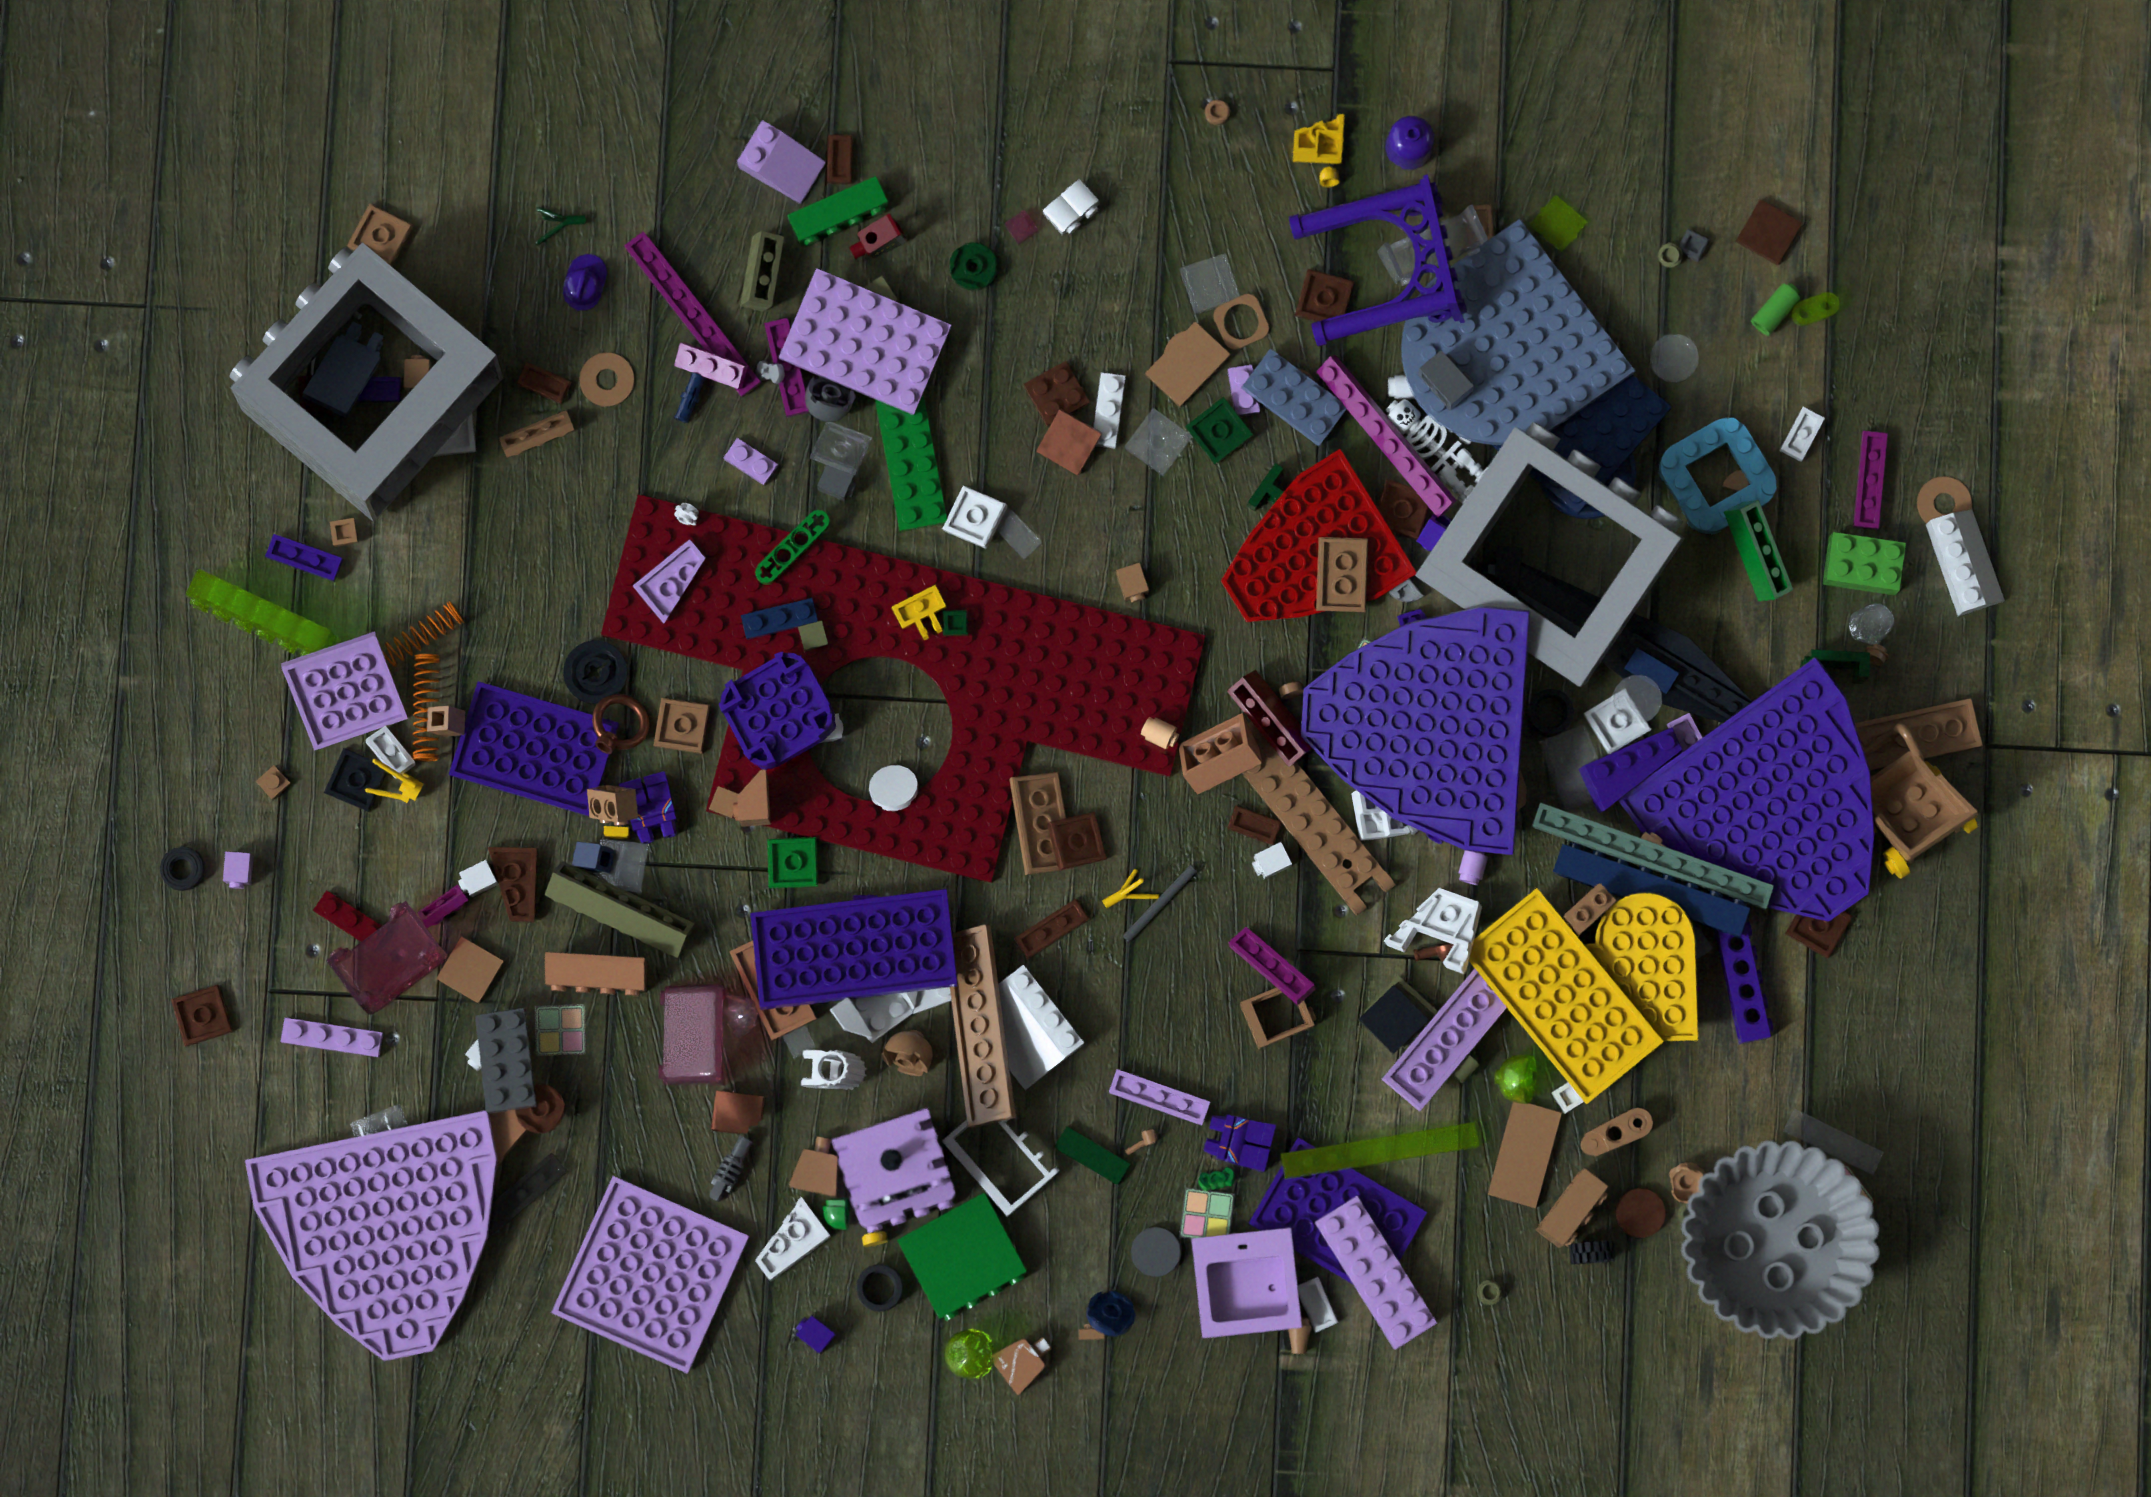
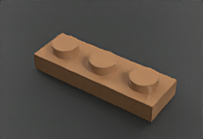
M567 410L502 436L499 440L508 458L513 455H519L534 446H541L556 437L565 436L573 431L574 427Z

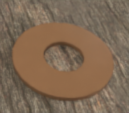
M600 353L591 357L584 364L580 373V387L583 394L589 401L599 406L609 407L623 402L630 395L634 386V373L630 364L623 357L614 353ZM605 369L614 371L618 378L616 386L609 390L601 389L596 382L598 373Z
M1936 477L1928 481L1918 494V512L1926 524L1932 519L1947 515L1939 513L1934 507V499L1941 493H1947L1954 498L1955 508L1948 514L1971 510L1972 500L1968 489L1960 481L1951 477Z

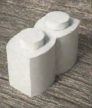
M1079 179L1043 210V213L1062 235L1067 232L1072 234L1079 228V221L1085 216L1090 218L1098 211L1099 200Z

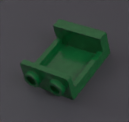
M1811 649L1804 656V660L1800 661V667H1802L1814 657H1817L1825 668L1853 669L1852 684H1863L1870 676V652Z

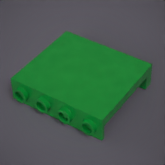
M985 1193L976 1196L897 1239L939 1320L944 1318L948 1321L959 1315L957 1310L966 1306L967 1309L978 1305L981 1303L979 1298L988 1294L989 1297L1000 1293L1003 1291L1001 1286L1008 1282L1014 1285L1025 1279L1023 1274L1027 1273Z

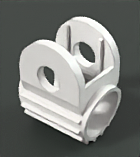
M822 1050L803 1051L805 1059H813L812 1078H803L801 1086L820 1089L841 1088L853 1090L855 1087H859L861 1082H864L863 1078L866 1076L865 1070L867 1068L864 1067L865 1062L861 1060V1057L839 1050H829V1052ZM823 1061H831L830 1079L824 1078L822 1075L821 1066ZM843 1064H844V1071H843V1074L841 1075V1069H842V1066H843Z

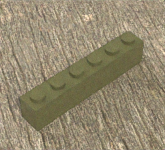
M563 861L553 871L545 892V896L552 898L555 902L569 906L579 913L588 915L602 924H607L623 934H628L644 944L651 945L662 950L665 954L676 958L679 957L685 948L695 924Z

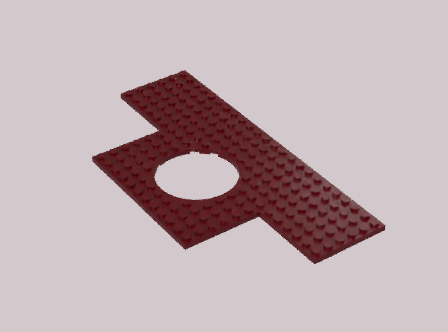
M637 495L601 636L741 670V677L774 659V654L782 651L784 653H794L801 656L808 663L820 685L832 673L853 661L864 658L896 659L913 665L926 673L937 684L949 706L952 719V738L947 757L936 775L918 790V795L916 798L914 797L908 807L898 811H887L882 809L881 806L876 805L873 801L861 800L841 792L821 775L810 756L809 750L781 766L766 770L769 782L771 825L759 826L807 838L816 837L819 841L992 883L1013 800L1010 778L1019 777L1027 742L1170 777L1205 635L817 539L775 582L765 585L758 581L755 573L756 567L791 532L697 509L699 514L697 515V520H695L697 522L696 525H686L681 523L674 515L675 511H677L675 508L680 506L679 504ZM796 534L794 541L798 545H804L808 541V536ZM690 539L705 559L663 624L633 585ZM785 549L780 550L777 554V559L780 562H787L791 558V553ZM773 558L770 560L773 565L768 570L765 568L761 569L762 578L766 576L771 578V570L775 566L778 571L781 569V567L776 565ZM936 585L946 605L945 609L935 613L942 630L943 611L967 610L968 636H943V631L937 633L932 626L930 618L927 617L921 620L929 636L928 639L924 640L916 624L902 629L892 610V606ZM812 598L817 620L823 623L828 645L804 651L799 628L747 640L741 615ZM1149 717L1153 719L1158 718L1177 727L1176 733L1179 734V737L1174 747L1169 746L1167 749H1164L1145 740V736L1141 735V731ZM729 723L706 807L707 813L723 817L727 816L709 810L717 787L719 786L739 794L757 773L763 770L754 765L744 755V751Z

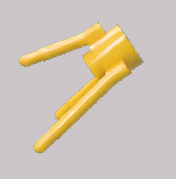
M373 759L374 764L403 781L399 788V791L403 793L397 794L366 788L365 791L367 793L399 799L408 803L409 799L416 801L424 783L411 777L406 772L400 774L383 762Z

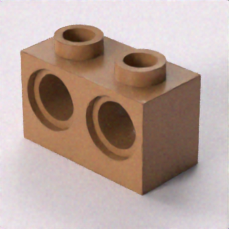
M612 785L587 789L590 818L600 819V823L614 822V825L629 824L628 820L638 818L635 789Z

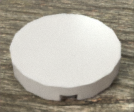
M890 765L881 768L873 775L869 784V792L872 801L876 805L881 806L882 809L898 811L908 807L914 797L916 798L918 795V782L915 774L908 768L900 765Z

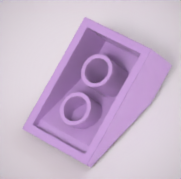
M763 120L737 160L738 167L800 204L826 162L785 133Z

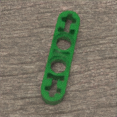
M822 510L811 512L758 564L755 573L760 583L769 585L775 582L827 531L830 524L827 513ZM814 517H824V526L817 525L813 529V532L816 534L812 536L811 532L804 526L808 524L809 528L814 525ZM800 532L807 534V543L804 545L796 544L794 541L796 534ZM785 549L791 553L789 561L780 562L777 559V554L780 550ZM773 558L776 565L781 567V569L778 571L775 566L771 570V578L767 576L762 578L761 569L765 568L768 570L773 565L770 562Z

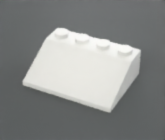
M1022 965L999 983L998 986L1009 1069L1021 1086L1027 1090L1080 1049L1084 1042L1026 967Z

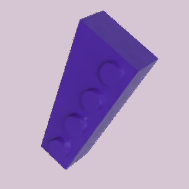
M1671 727L1579 768L1578 770L1597 812L1600 813L1614 804L1680 752L1682 748Z

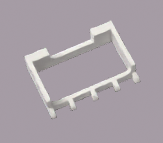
M966 1120L942 1142L1007 1217L1060 1171L1055 1167L1049 1173L1038 1161L1045 1153L1041 1150L1034 1156L1023 1144L1022 1141L1029 1135L1026 1131L1017 1137L1006 1124L1008 1120L998 1122L1045 1176L1011 1206L954 1140L968 1127Z

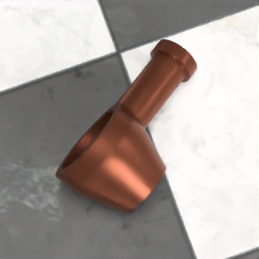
M1445 942L1424 949H1413L1415 960L1420 961V959L1439 956L1443 963L1454 944Z

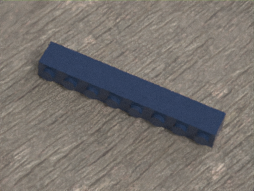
M1576 843L1562 844L1553 869L1555 875L1593 888L1600 883L1610 894L1622 898L1642 892L1660 894L1676 902L1686 912L1690 921L1738 938L1742 937L1751 909L1746 907V902L1733 898L1732 902L1723 899V894L1712 890L1707 894L1699 891L1700 886L1686 882L1685 886L1676 883V878L1663 874L1662 878L1652 875L1653 870L1639 866V869L1629 867L1630 862L1616 858L1615 862L1606 859V854L1593 850L1592 854L1582 851L1583 846Z

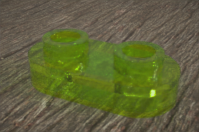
M1824 292L1800 301L1792 310V319L1799 326H1809L1830 318L1839 309V299L1833 293ZM1822 303H1828L1830 309L1825 310L1822 307ZM1805 311L1808 317L1802 318L1799 313Z

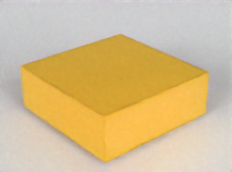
M604 826V836L607 839H630L631 830L629 827Z

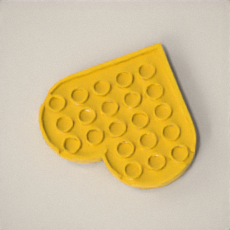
M1642 892L1621 898L1601 918L1596 932V942L1584 944V946L1663 1041L1698 1040L1696 940L1694 928L1688 915L1676 902L1660 894Z

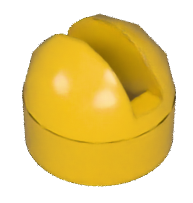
M1325 167L1320 173V184L1325 187L1338 185V171L1332 167Z

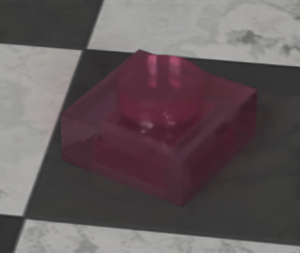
M1025 210L1004 223L1018 245L1038 232V228Z

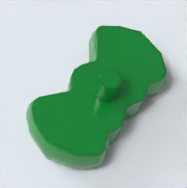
M1228 1167L1222 1172L1214 1171L1211 1174L1203 1172L1199 1176L1198 1184L1204 1191L1232 1186L1235 1183L1236 1175Z

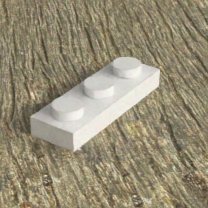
M1101 373L1094 428L1102 432V435L1096 446L1114 449L1116 447L1125 376Z

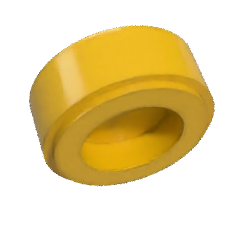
M884 1231L869 1233L862 1237L864 1247L888 1242L887 1234Z

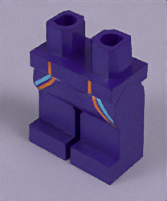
M665 771L643 777L650 802L647 801L641 778L619 784L620 787L632 788L636 791L638 818L631 819L630 821L633 831L638 835L642 845L655 841L652 829L661 827L664 839L677 835L676 823L678 821Z
M1228 1114L1226 1117L1212 1116L1209 1129L1222 1132L1220 1141L1206 1138L1203 1151L1216 1156L1215 1159L1263 1173L1270 1150L1247 1145L1246 1142L1270 1148L1276 1125Z

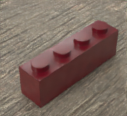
M1256 670L1243 676L1227 691L1288 767L1301 760L1312 750V747L1301 737L1302 726Z

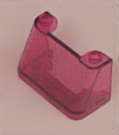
M407 901L395 904L390 909L388 916L390 921L353 949L337 948L330 954V958L326 960L358 1005L369 1015L381 1010L441 965L448 956Z
M724 984L665 986V991H660V1005L664 1006L663 1065H659L658 1078L663 1080L664 1085L724 1086L723 1067H721L724 1061L723 1023L725 1006L723 1003L726 998V987Z

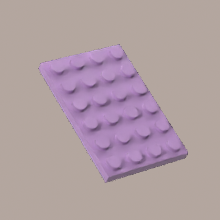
M816 268L779 355V359L914 415L951 325Z

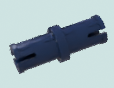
M691 373L685 392H682L680 395L682 400L676 415H674L675 419L689 423L694 406L699 403L700 399L698 396L706 380L705 377Z

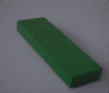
M1067 1126L1054 1146L1058 1151L1117 1186L1130 1166V1163Z

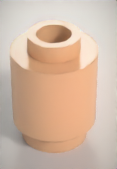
M1149 717L1141 731V735L1145 736V740L1164 749H1167L1169 746L1174 747L1179 737V734L1176 733L1177 727L1158 718L1153 719Z

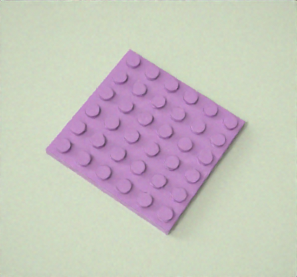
M613 1176L551 1313L685 1373H689L749 1236Z

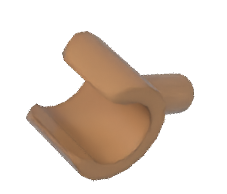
M1151 1129L1142 1132L1143 1140L1126 1149V1153L1130 1155L1141 1147L1154 1144L1157 1141L1155 1130Z

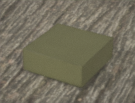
M822 621L798 627L804 651L828 645Z

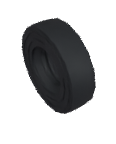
M187 847L173 848L165 854L160 864V874L165 884L179 891L190 890L197 886L202 880L205 871L204 862L199 853ZM184 859L191 864V873L186 878H178L173 873V866L178 860Z

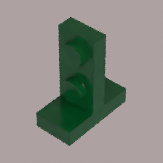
M1277 463L1273 465L1249 499L1247 507L1255 511L1265 496L1269 498L1267 501L1273 505L1282 495L1283 491L1273 485L1283 471L1280 465Z

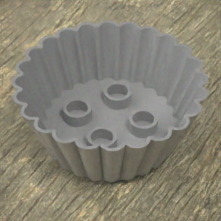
M1765 1141L1756 1150L1748 1146L1741 1147L1735 1153L1734 1159L1730 1157L1720 1159L1716 1163L1715 1173L1705 1174L1700 1179V1192L1693 1194L1688 1200L1687 1206L1691 1215L1686 1216L1682 1222V1231L1687 1237L1682 1245V1254L1686 1260L1691 1262L1687 1273L1692 1282L1700 1284V1298L1705 1303L1715 1304V1312L1719 1318L1727 1321L1734 1319L1735 1325L1742 1332H1752L1757 1329L1758 1333L1767 1339L1774 1338L1779 1333L1788 1339H1795L1804 1330L1808 1333H1819L1824 1329L1826 1321H1840L1845 1315V1306L1851 1307L1860 1301L1862 1295L1860 1287L1868 1285L1873 1277V1272L1869 1265L1873 1264L1879 1255L1878 1248L1873 1242L1878 1235L1879 1228L1877 1223L1869 1218L1873 1210L1872 1203L1866 1196L1860 1195L1861 1184L1859 1180L1854 1176L1845 1175L1844 1165L1836 1159L1826 1160L1824 1153L1820 1149L1812 1147L1803 1150L1802 1146L1794 1141H1788L1781 1147L1773 1141Z

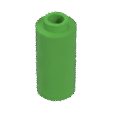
M1790 283L1788 285L1781 284L1751 319V323L1761 333L1770 336L1799 302L1800 296L1798 294L1800 291Z

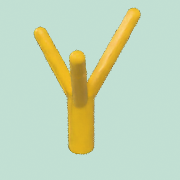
M1134 869L1121 890L1102 901L1108 909L1123 899H1158L1160 895L1129 894V892L1144 882V879L1140 878L1131 884L1138 873V870Z

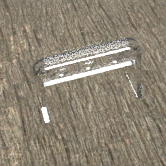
M1473 204L1468 206L1461 214L1441 222V225L1445 224L1448 239L1444 240L1446 246L1451 248L1453 259L1466 253L1470 257L1481 252L1480 247L1488 241ZM1430 227L1423 233H1420L1423 239L1433 240ZM1404 238L1389 245V242L1384 243L1377 251L1382 263L1395 284L1408 285L1415 267V253L1410 238ZM1436 252L1429 256L1427 264L1437 267L1439 265Z

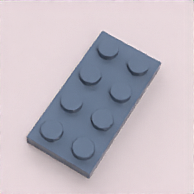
M1271 348L1241 387V389L1317 446L1323 442L1347 409L1339 399Z

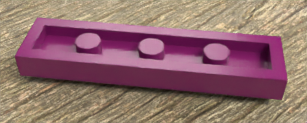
M788 318L764 323L773 363L782 364L785 376L782 382L779 383L786 417L809 413L805 403L806 392L800 367L779 359V355L790 332Z
M1862 432L1853 528L1879 529L1888 433Z
M1247 927L1242 929L1228 942L1232 950L1297 1005L1315 990V985Z

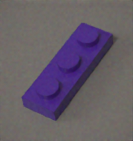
M273 534L265 555L270 560L333 582L336 581L343 562L341 557Z

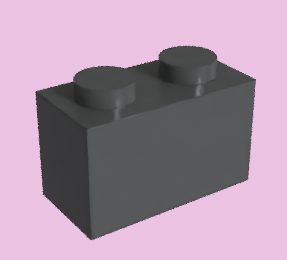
M1441 350L1419 368L1418 376L1449 410H1452L1472 393L1473 380L1466 372L1462 373L1456 367L1457 363L1450 354L1445 355Z

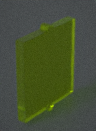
M1555 195L1545 207L1540 208V213L1530 223V226L1562 252L1572 240L1577 239V234L1588 221Z

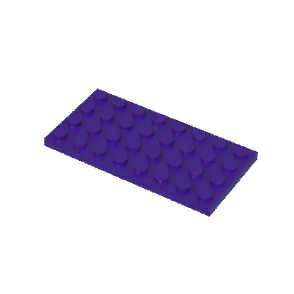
M947 889L750 913L761 1010L840 1001L847 997L849 999L958 986Z

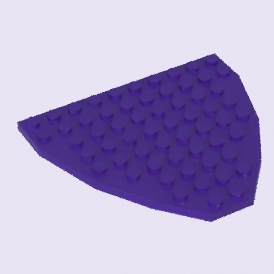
M1479 606L1406 623L1358 648L1304 688L1301 737L1342 780L1393 819L1463 850L1513 855L1515 850L1530 610Z
M1814 657L1645 778L1618 800L1643 834L1645 832L1656 834L1663 840L1661 844L1665 847L1773 885L1774 887L1767 905L1769 908L1829 922L1869 894L1875 837L1870 768L1847 698L1817 657Z

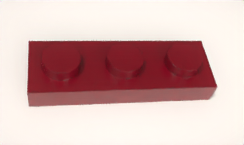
M327 890L313 909L315 913L374 951L377 950L389 930Z

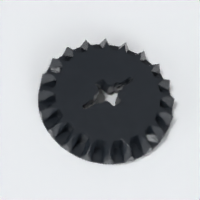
M592 640L579 644L569 653L564 663L563 676L568 690L576 698L583 702L596 704L609 695L621 692L626 683L627 666L623 655L616 647L604 641ZM594 666L596 669L602 668L599 672V678L595 676L589 677L591 667Z

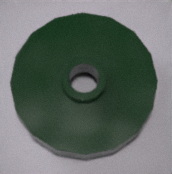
M969 242L958 247L953 252L950 258L949 271L953 281L959 287L969 291H978L986 288L993 282L997 274V261L989 247L981 243ZM976 264L978 268L976 271H971L969 266Z

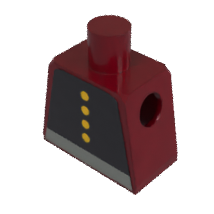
M889 213L859 231L857 234L860 241L851 245L849 249L855 259L867 253L875 259L908 242L898 221ZM877 238V241L872 244V241Z

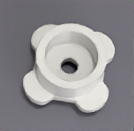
M688 503L676 506L675 509L677 511H675L674 515L681 523L696 525L697 522L695 520H697L699 512L694 506Z

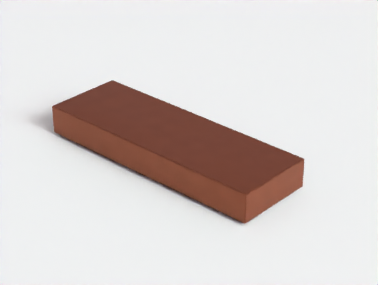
M1074 899L1015 937L1014 940L1025 957L1029 959L1087 922L1089 917L1078 900Z

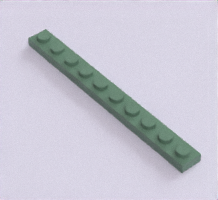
M1543 803L1539 804L1532 827L1672 876L1684 882L1698 885L1701 888L1721 893L1726 897L1742 900L1749 905L1763 910L1767 908L1774 887L1768 883Z

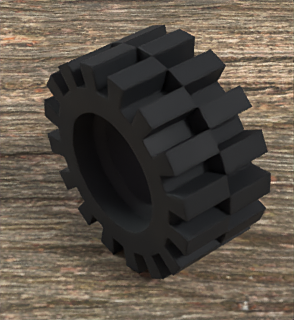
M1595 1241L1569 1245L1572 1265L1616 1261L1614 1241Z

